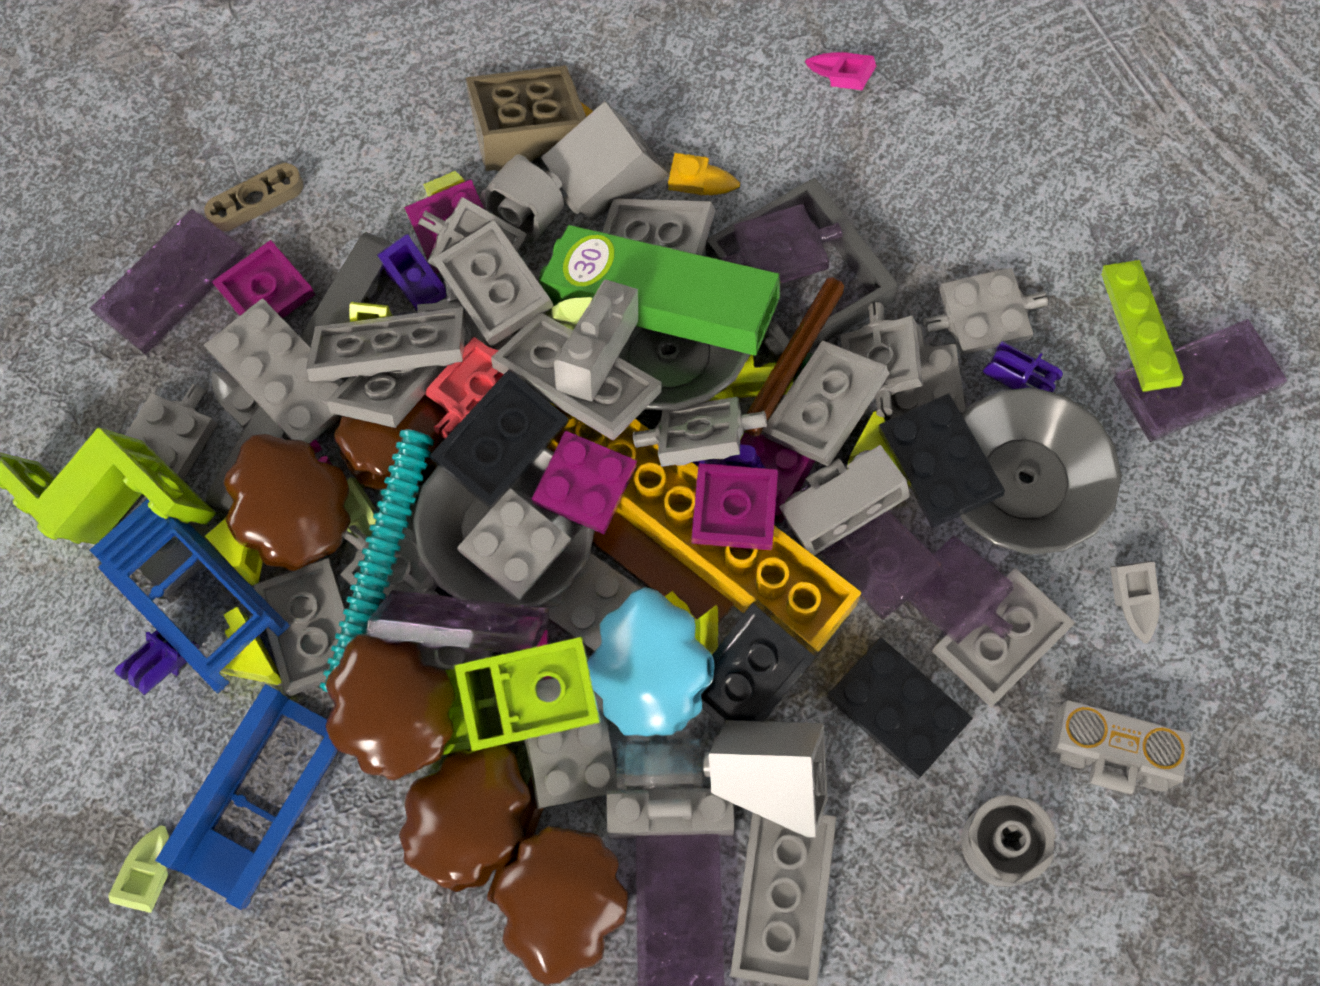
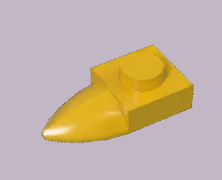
M674 153L668 180V190L698 195H719L740 187L741 183L729 172L710 165L709 158Z

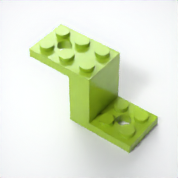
M98 427L56 478L38 461L0 452V488L7 490L14 497L12 500L13 504L21 511L31 515L38 522V530L53 540L61 538L76 544H81V542L97 544L116 526L142 494L150 500L147 504L148 507L164 519L173 517L186 524L191 521L207 525L216 514L144 441Z
M582 637L454 665V669L445 670L456 695L455 701L449 710V718L453 723L454 732L446 743L442 755L460 749L480 750L600 722ZM545 676L556 678L561 685L559 697L552 702L542 700L537 694V684Z

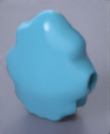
M646 587L633 591L618 609L608 613L600 623L602 643L589 657L588 666L593 689L603 699L604 716L616 724L623 735L646 737L673 735L676 731H681L689 720L701 712V694L713 681L714 659L712 654L696 640L695 619L684 609L674 606L659 591Z

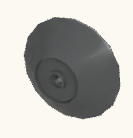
M635 326L618 357L662 382L661 393L645 409L678 410L708 401L733 383L750 357V354Z
M1034 387L999 390L969 405L963 412L964 420L1004 487L1005 493L1003 497L965 513L960 517L967 526L993 545L1028 555L1064 552L1094 536L1115 510L1122 479L1115 444L1096 416L1069 397ZM1019 475H1027L1031 479V483H1023Z
M546 448L515 482L511 489L569 536L571 542L520 601L516 600L457 549L491 509L439 466L436 467L421 487L413 519L418 555L436 584L466 606L501 614L538 608L567 590L589 560L595 530L532 503L531 499L554 454L552 450Z

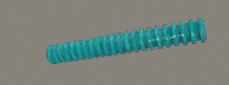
M410 429L400 431L399 436L402 438V441L397 442L395 446L398 449V453L393 454L392 460L395 463L388 468L391 475L386 477L384 481L387 484V488L382 489L380 493L384 497L382 501L377 503V506L380 508L379 513H374L373 515L376 522L375 525L372 524L369 528L372 531L371 537L367 536L365 540L369 544L367 549L363 548L362 554L365 555L364 560H359L358 566L361 569L360 573L356 572L354 578L357 579L356 585L352 584L350 587L353 595L352 597H347L346 602L350 603L348 609H343L342 612L346 617L344 621L339 622V626L342 627L341 632L335 634L338 642L337 645H332L331 651H334L332 658L328 657L327 663L330 664L329 670L325 669L323 672L326 679L325 682H320L319 687L322 688V691L328 692L325 686L328 675L339 664L347 643L357 634L375 633V630H372L373 623L377 624L379 620L375 616L377 611H382L383 607L379 604L381 599L385 600L386 594L383 591L385 587L389 588L390 585L387 578L388 575L392 576L394 573L391 566L392 563L396 564L398 560L394 557L395 553L401 550V546L398 543L399 540H404L405 538L402 531L403 528H408L409 525L406 521L407 516L412 515V510L409 508L410 505L416 503V499L413 496L414 493H419L420 488L417 486V483L422 481L424 477L420 473L421 470L427 468V464L424 461L425 458H430L431 452L428 451V448L433 446L435 442L429 435Z

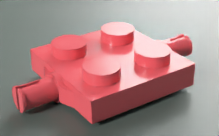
M473 337L464 347L463 362H456L447 366L426 389V396L444 408L447 413L433 427L434 431L438 435L441 433V437L444 439L504 375L492 368L491 357L499 350L489 348L476 337Z

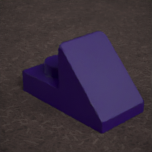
M408 234L403 235L377 254L391 281L398 285L417 313V305L437 303L446 297V288Z

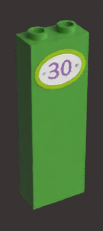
M568 225L562 238L556 240L553 256L548 266H544L539 275V284L549 296L554 306L567 299L593 298L602 282L606 279L638 289L637 327L755 356L758 353L780 299L779 273Z

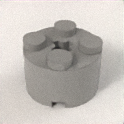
M517 154L502 167L480 194V201L484 210L488 212L491 210L498 218L527 233L523 242H528L530 238H534V241H536L563 209L564 200L559 190L562 187V182L554 173L550 171L544 172L539 167L530 163L527 158Z
M1001 795L990 799L970 815L960 836L963 855L971 870L982 880L996 887L1017 886L1038 877L1050 866L1054 856L1056 839L1054 825L1042 807L1026 798ZM1011 834L1015 841L1011 844V847L1005 848L1001 841L1004 836Z

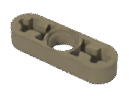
M281 163L211 198L205 205L204 213L215 230L227 232L297 197L302 192L304 183L298 169L294 165ZM287 177L290 183L284 185L281 180ZM268 185H271L274 190L271 194L267 188ZM260 191L263 193V197L259 202L254 204L245 202L246 197L251 192ZM237 201L240 203L242 209L238 210V208L235 205V202ZM225 209L227 215L221 218L218 212Z

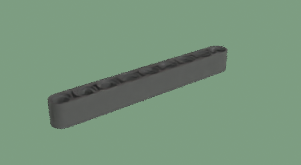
M368 232L360 236L300 336L310 348L316 326L350 322L349 304L351 302L376 304L390 280L377 254L393 242ZM258 406L207 493L206 504L213 510L226 516L233 503V499L227 493L223 482L226 472L235 464L242 444L252 435L269 434L284 440H291L260 406Z

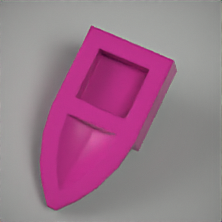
M832 52L805 60L806 65L813 72L829 78L832 87L863 90L876 68L875 58L871 55Z

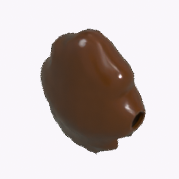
M425 394L396 428L342 416L340 425L334 433V438L337 445L341 448L340 456L362 488L382 490L387 488V484L384 482L385 478L391 475L388 468L395 463L392 460V456L398 453V449L395 447L396 443L402 441V438L399 436L400 431L410 429L429 435L435 441L434 445L428 448V451L432 454L444 440L441 437V433L438 435L433 427L447 413L444 408ZM425 458L424 462L427 464V468L421 470L420 474L424 477L422 481H418L417 485L424 484L438 466L431 458Z
M269 434L252 435L242 444L235 464L225 474L223 483L227 493L233 499L226 517L227 526L234 539L244 547L257 550L260 558L266 565L283 566L291 571H296L335 552L340 547L343 534L351 522L350 515L344 507L349 495V485L339 467L318 461L315 451L309 443L302 440H284Z
M370 632L357 634L347 643L339 664L328 675L325 685L329 696L334 702V707L325 724L334 747L342 753L356 757L359 767L364 773L380 775L392 781L440 760L444 747L454 732V726L448 713L455 701L456 694L446 671L436 666L425 664L418 645L408 639L392 640Z
M497 745L475 751L463 749L453 751L446 756L438 772L422 776L412 783L405 797L407 821L399 832L400 842L404 850V863L445 889L461 892L466 888L484 886L494 870L507 867L516 860L519 846L525 840L521 816L527 810L531 797L528 786L521 778L516 755L508 746Z
M548 826L538 835L522 841L518 850V859L511 865L503 868L498 875L494 902L507 918L502 942L508 952L521 960L531 977L545 986L561 984L578 970L595 966L603 958L606 935L615 931L625 922L629 895L616 878L619 864L618 858L604 845L603 840L598 834Z

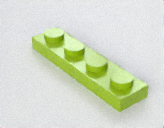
M1140 260L1104 265L1101 276L1142 391L1181 386L1184 376Z

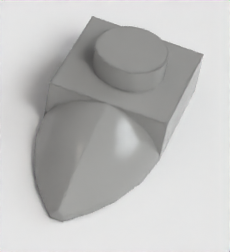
M212 372V387L217 401L245 429L259 405L229 373Z
M1143 561L1111 566L1115 606L1122 607L1124 617L1136 637L1143 643H1148L1157 627L1160 613L1155 562Z

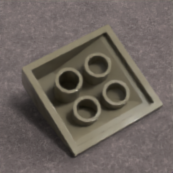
M567 66L466 77V86L476 135L486 171H500L517 154L524 156L529 162L548 152L586 118Z

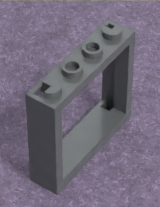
M815 177L707 238L705 256L731 262L728 258L730 254L807 211L870 293L829 317L809 352L817 348L822 340L827 342L868 318V306L873 303L875 307V303L879 302L886 307L893 303L898 289V283ZM772 317L764 336V343L773 357L778 356L780 358L789 343V339Z

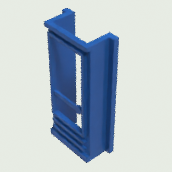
M146 499L89 551L102 563L98 566L101 572L216 693H219L230 683L220 672L267 627L279 637L290 625L189 523H183L173 517L164 519L158 516L148 507L147 504L150 500ZM176 536L193 555L160 585H155L147 596L129 576L170 539ZM198 559L253 614L247 622L208 658L153 602L155 598L163 596L164 590Z
M265 684L155 861L168 869L187 875L227 898L225 902L239 910L246 909L252 900L250 899L338 752L327 733L325 726L327 719L288 699L280 691ZM285 715L324 738L275 817L248 802L246 796H237L236 792L280 720ZM231 800L234 801L237 807H246L272 822L254 853L213 830Z

